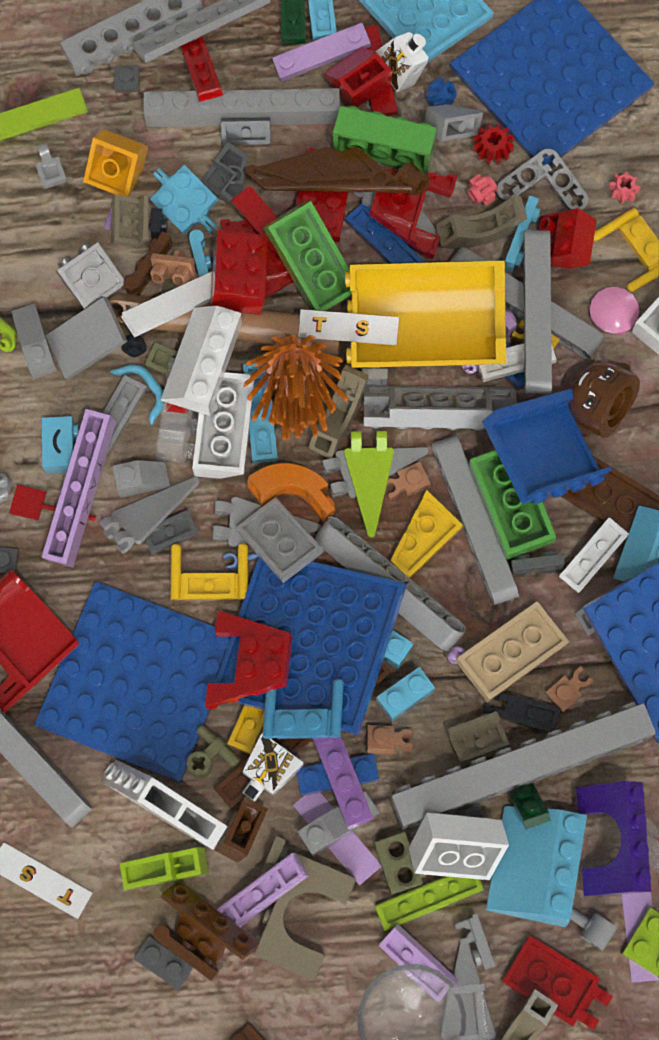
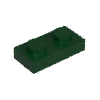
M281 0L282 44L306 43L305 0Z
M533 783L508 791L510 800L525 829L551 821L549 811Z

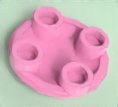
M619 287L605 288L599 291L591 301L590 321L604 332L623 335L638 320L640 312L638 302L633 294L626 289Z

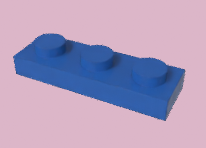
M374 754L350 758L360 785L379 781ZM323 763L302 767L297 772L301 796L333 790Z

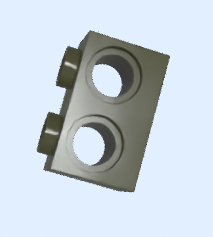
M405 832L374 842L391 896L421 886L423 884L421 879L425 878V874L414 873L409 852V846L413 838L412 836L407 838ZM393 843L401 844L404 848V854L400 857L391 856L389 846ZM409 869L413 875L412 881L409 883L400 882L397 877L399 870Z

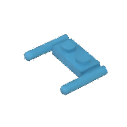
M335 679L333 681L331 710L296 709L275 711L277 689L266 692L263 738H340L343 680Z

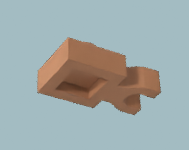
M421 462L397 471V479H388L387 486L395 488L394 492L388 494L389 501L397 498L403 491H405L408 497L430 487L431 484Z
M581 666L575 670L571 680L564 676L545 692L550 701L556 707L561 708V713L566 711L582 696L579 689L588 687L594 681L591 677L585 682L579 680L578 675L584 670Z
M368 725L367 753L394 754V748H398L403 752H412L413 743H406L403 739H412L413 730L405 729L400 732H394V726Z

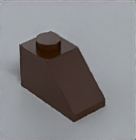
M244 797L226 824L227 828L219 839L214 851L237 863L247 857L268 809Z

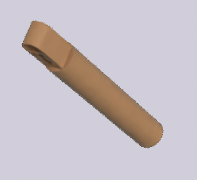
M116 293L109 299V302L118 322L125 323L121 318L123 312L154 297ZM210 302L200 307H208L210 306ZM112 304H120L123 307V311H116ZM263 309L260 315L241 313L242 326L237 341L274 345L277 341L271 338L276 336L284 338L290 335H297V338H301L298 337L300 314ZM193 310L153 329L185 333ZM326 339L310 340L313 344L326 345L327 348L318 349L322 352L339 353L341 341Z

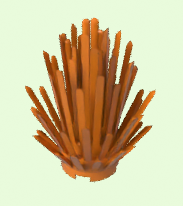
M290 335L284 338L273 337L271 339L277 341L273 346L261 348V350L270 352L246 363V366L256 363L254 367H261L251 373L250 378L244 382L243 387L248 386L263 372L267 371L247 397L251 401L268 381L264 394L252 415V420L254 422L257 420L263 408L261 419L264 421L272 395L276 389L268 421L273 426L275 422L282 426L281 437L284 440L290 438L291 431H294V437H301L303 428H308L309 425H311L313 437H316L318 435L316 424L318 419L322 430L326 431L328 429L325 421L326 412L322 401L326 403L328 410L332 414L336 409V405L331 399L324 381L346 402L348 401L347 395L322 370L324 368L336 378L342 380L339 371L327 363L340 367L337 362L343 363V360L340 357L322 353V351L318 350L327 348V346L324 344H313L310 341L316 338L313 335H309L304 339L297 338V335Z

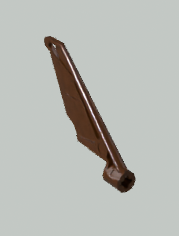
M324 147L259 167L249 165L245 169L247 176L263 190L378 192L419 195L425 191L430 182V178L412 162L403 165L397 174L393 176L358 147L344 151ZM255 172L269 177L259 179L255 176Z

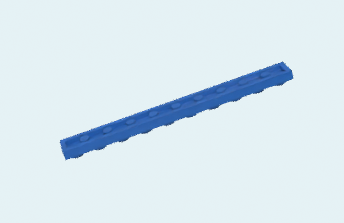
M363 203L345 218V222L388 264L426 263L400 237L369 216L370 208ZM506 341V348L512 347V346ZM524 372L505 376L518 391L524 387Z

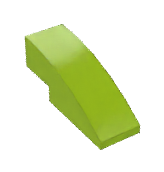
M195 847L119 863L124 890L209 874L204 847Z

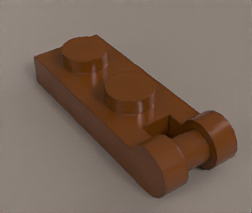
M162 231L158 238L155 237L149 246L150 251L145 258L142 257L137 263L135 274L128 276L124 281L127 294L139 296L142 294L152 278L150 272L153 266L150 258L153 253L164 255L169 253L173 247L170 235Z
M160 925L155 928L153 935L158 942L210 981H214L219 974L215 969L217 963L206 955L202 959L193 953L196 948L184 939L181 942L174 939L169 927Z

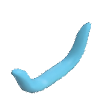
M129 364L110 370L114 375L122 376L134 373L143 378L156 396V404L149 416V423L152 425L165 404L164 401H161L164 391L157 380L146 368L140 365Z

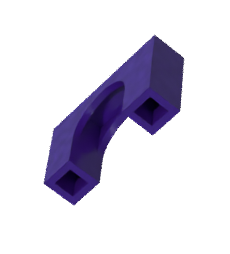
M620 781L576 788L578 813L583 815L609 814L616 821L621 835L620 849L613 862L603 867L582 869L584 896H611L651 892L643 782Z

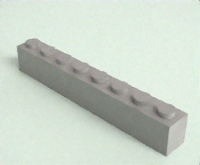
M339 88L222 90L223 96L199 102L196 91L144 92L146 127L221 126V118H270V125L335 124L340 109Z

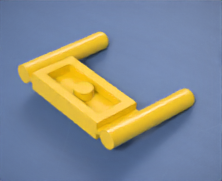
M636 208L630 209L600 227L594 234V242L619 229V232L646 270H649L627 284V290L631 293L659 277V240L642 216H639Z
M241 543L238 545V574H181V545L173 544L171 546L170 600H244L248 589L247 544Z

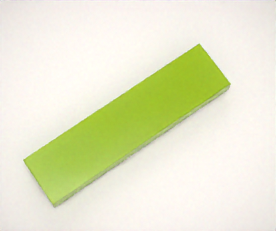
M80 88L0 113V141L87 113L88 111Z
M445 876L377 904L375 909L384 931L394 928L397 924L402 925L484 891L480 879Z

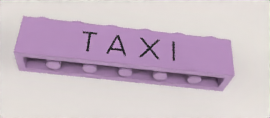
M88 409L85 410L42 554V558L50 562L74 567L117 422L110 415Z

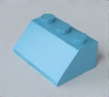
M643 506L638 507L613 579L621 582L628 580L659 561V510Z

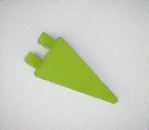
M353 431L350 436L351 448L344 450V456L367 536L374 538L394 449L387 448V431L376 432V448H362L361 431Z

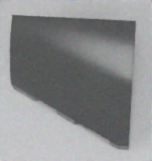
M227 142L214 159L213 165L201 182L217 198L232 205L231 200L239 195L243 189L248 155Z

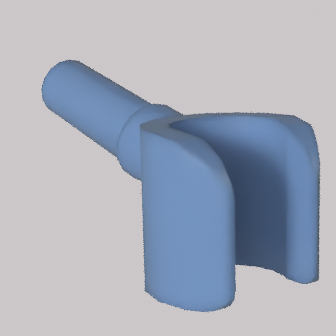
M256 552L248 554V561L257 559L259 556ZM227 553L223 559L229 560L234 558L235 562L231 566H226V568L232 571L238 569V557L232 553Z

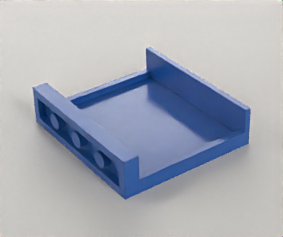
M572 389L497 409L482 421L522 505L532 501L535 505L547 500L548 496L551 495L553 498H558L566 494L567 490L571 489L572 492H576L586 487V484L589 483L591 486H595L605 480L604 476L612 471L611 467L599 469L574 417L570 413L567 404L573 399Z

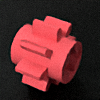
M628 171L621 176L615 174L614 182H610L608 189L614 190L611 198H616L621 204L628 199L633 202L635 199L634 193H639L640 186L635 185L638 177H632L628 174Z
M478 174L469 180L470 188L467 189V193L476 205L483 203L487 206L495 200V192L498 188L490 176L481 177Z

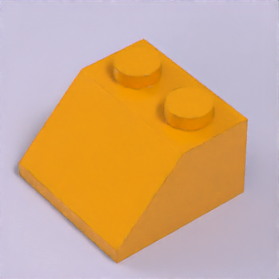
M103 129L92 139L83 182L115 195L130 197L144 168L149 146Z

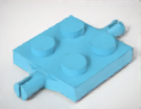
M185 165L170 177L161 168H158L157 171L163 177L156 171L153 176L162 185L150 200L158 208L163 209V214L184 235L193 226L200 223L208 232H212L213 230L207 223L214 229L217 225L208 217V214L219 199Z

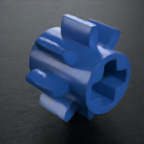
M441 77L428 85L429 89L426 92V97L431 106L451 105L455 102L454 99L457 92L451 81L444 82Z

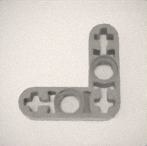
M552 149L542 150L501 180L497 186L498 197L506 201L514 195L520 196L545 177L569 210L575 208L583 210L588 203L586 192L558 153ZM545 154L547 157H554L552 164L555 168L558 165L562 167L552 177L548 174L552 172L551 167L548 164L545 166L542 164L544 160L543 155ZM529 168L534 171L535 178L533 181L525 182L522 180L521 172L524 169ZM557 175H567L569 184L562 188L557 186L555 182ZM516 176L519 184L524 188L520 190L517 185L512 190V196L509 194L503 195V185L511 186L515 183L512 177ZM572 185H575L577 188L572 191L576 197L581 195L583 198L581 200L582 206L580 207L577 204L571 205L570 202L573 198L569 193L566 197L563 195V192L568 191Z

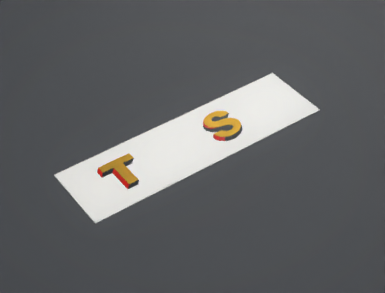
M301 309L298 337L306 338L309 335H313L316 337L314 339L397 345L399 317Z
M2 844L0 848V875L71 916L79 918L93 894L92 892L10 845Z

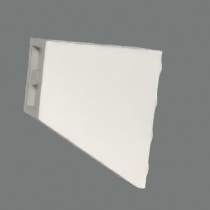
M118 760L110 764L104 772L102 783L211 849L215 848L227 828L225 824L153 777Z

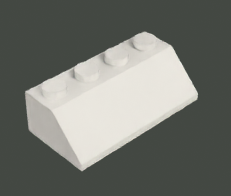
M219 306L197 307L193 309L161 401L210 416L242 326L241 313Z
M225 372L210 416L199 413L192 467L196 477L221 479L244 474L252 399L249 401L247 397L254 388V381L248 386L243 387L244 382L250 378L249 374Z

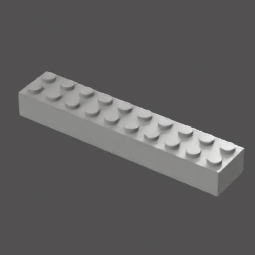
M635 702L620 707V710L616 711L617 713L613 715L610 711L595 716L596 718L589 724L586 723V720L572 724L571 728L567 729L568 731L564 733L561 732V729L546 734V737L539 742L536 741V738L521 743V746L518 747L519 749L512 751L511 747L500 750L490 760H487L486 757L478 758L471 761L469 767L463 770L461 766H457L445 771L446 773L441 778L437 779L435 775L420 780L419 786L411 788V785L408 784L395 789L396 792L392 795L391 803L401 830L403 831L421 824L426 813L449 814L517 789L520 786L534 783L648 741L656 732L644 703L636 706Z

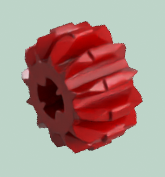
M490 123L487 124L486 129L480 127L478 135H475L473 138L475 144L473 146L474 153H479V161L486 158L487 165L491 163V160H494L497 165L501 163V159L507 161L509 153H512L514 150L512 144L514 142L513 135H508V127L501 130L500 123L496 127H492Z

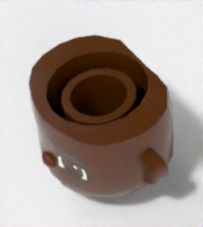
M594 363L584 369L572 386L573 399L569 402L568 408L583 437L593 433L599 437L608 438L615 432L635 402L639 392L640 380L632 372L630 365L626 363Z

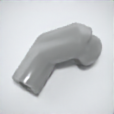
M4 473L0 474V504L8 500L12 488L11 479Z

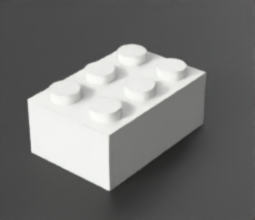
M426 813L409 846V852L415 874L490 880L509 844L502 820Z

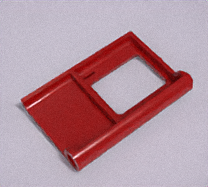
M10 569L0 578V665L8 673V678L0 685V709L6 713L80 644L74 635L13 569Z

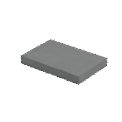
M102 297L45 335L65 379H71L128 342L108 298Z
M276 497L235 527L240 536L282 583L324 552L318 542Z

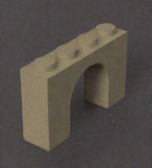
M296 853L309 876L277 899L273 909L268 908L262 922L266 924L263 935L258 933L255 938L259 942V946L254 956L315 981L325 955L304 947L289 937L284 925L285 911L294 898L305 893H317L346 905L356 878Z

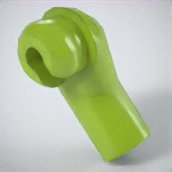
M0 317V349L11 352L16 347L17 332Z

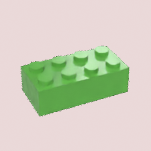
M340 106L333 131V149L344 151L358 147L382 165L401 169L406 163L412 162L427 175L435 149L437 128L425 122H410L403 117L392 118L376 111L370 113L361 111L354 106Z
M311 201L301 203L263 226L265 233L310 310L326 311L352 295L350 287H346L345 272H350V269Z
M494 450L470 459L469 467L506 560L553 544L556 535L543 502L535 505L532 501L522 505L497 451Z

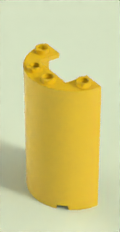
M505 261L350 265V272H345L346 287H350L352 293V300H348V313L399 317L397 345L351 342V348H347V364H351L352 368L506 364Z

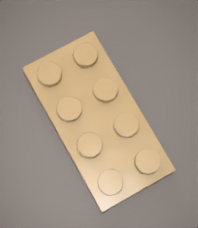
M537 601L463 653L455 661L488 703L568 645L569 641Z

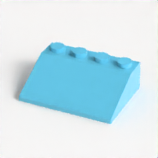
M504 806L502 823L509 846L492 875L486 910L566 927L571 920L587 815L558 809H548L551 821L525 829L513 806Z

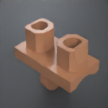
M177 249L173 256L153 253L150 258L153 266L150 274L154 283L162 284L166 279H172L176 286H181L188 283V281L199 278L195 271L194 258L186 257L184 250Z

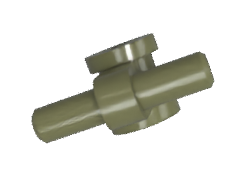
M204 725L198 727L196 733L209 746L204 752H194L187 759V768L194 777H207L212 771V761L218 754L232 767L239 763L240 759L226 746L227 743L220 736L216 737ZM196 760L200 762L205 760L203 763L205 769L201 770L198 768L194 770L196 768L194 762Z

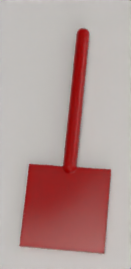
M17 485L9 514L39 521L42 509L55 512L56 507L44 504L46 491ZM89 515L88 520L95 521L96 517Z

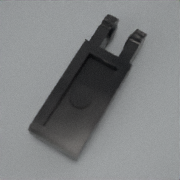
M500 693L492 700L507 702L505 711L492 706H484L483 713L490 714L497 711L499 717L503 718L504 721L545 733L555 731L561 710L559 707L514 694L507 695Z

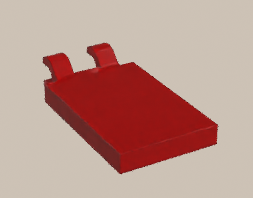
M530 935L502 981L503 984L526 998L536 989L558 1005L553 1015L572 1027L578 1020L594 1030L599 1019L586 1012L593 999H596L603 1005L608 1006L613 998L611 994L597 987L600 981L599 977Z

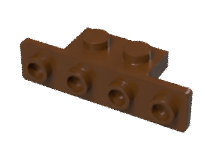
M176 882L162 893L161 898L180 912L175 932L215 963L223 957L225 948L240 959H245L258 948L259 942L182 883Z

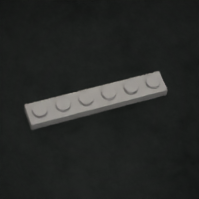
M270 0L218 1L133 42L134 50L146 63L270 3Z

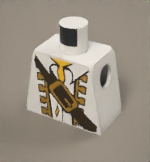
M410 32L395 37L375 51L392 70L391 84L397 93L412 87L428 63V56L422 49L426 41L420 34L413 36Z
M262 733L244 767L243 774L251 779V781L242 793L254 802L263 790L274 796L303 767L304 762L272 739L263 738Z

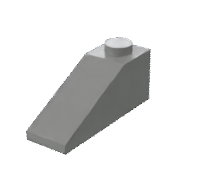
M35 303L11 311L27 366L33 379L58 372Z
M364 791L363 793L374 818L380 813ZM340 806L299 830L298 835L314 858L363 824L348 829Z

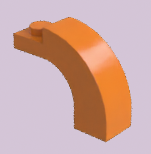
M280 463L264 467L248 476L247 488L261 506L274 497L291 494L304 499L323 523L326 522L328 517L334 516L335 504L326 495L328 483L309 468L296 464Z

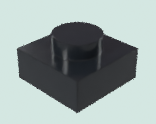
M152 208L150 233L153 240L155 237L158 238L162 231L165 233L168 231V218H164L163 209Z

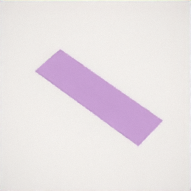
M321 793L305 795L293 805L308 824L334 809ZM351 832L329 847L351 876L356 878V882L359 885L382 867L354 832Z
M651 892L622 894L627 944L648 908L651 907L653 909ZM629 959L631 982L659 980L658 977Z

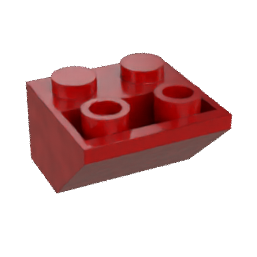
M361 47L323 73V75L333 88H339V95L348 106L358 108L391 85L392 70L377 52Z
M579 208L540 216L538 231H550L551 266L573 269L590 265L597 219Z

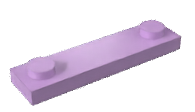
M359 23L275 56L272 59L280 80L283 82L349 56L361 47L369 48L371 43L363 23Z
M291 853L216 910L238 927H241L306 879L309 874L296 853Z

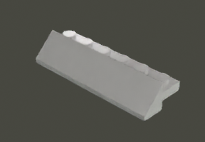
M366 385L364 393V426H370L374 429L382 427H396L398 429L420 427L426 430L433 428L484 430L485 427L482 421L493 411L516 404L515 388Z

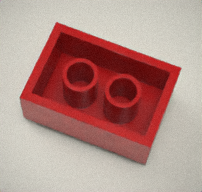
M218 229L213 249L210 306H219L239 313L261 314L265 300L268 236Z

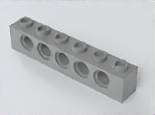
M144 0L61 41L60 45L63 54L76 77L81 74H88L95 67L103 63H110L115 57L123 53L132 52L134 50L133 42L202 10V1ZM173 7H180L178 10H172ZM154 17L159 18V19L156 20V21H151V20H150L151 18H154ZM131 28H138L136 31H129ZM109 39H116L114 42H108ZM89 49H95L94 52H91V53H87V52H86V51L89 50Z

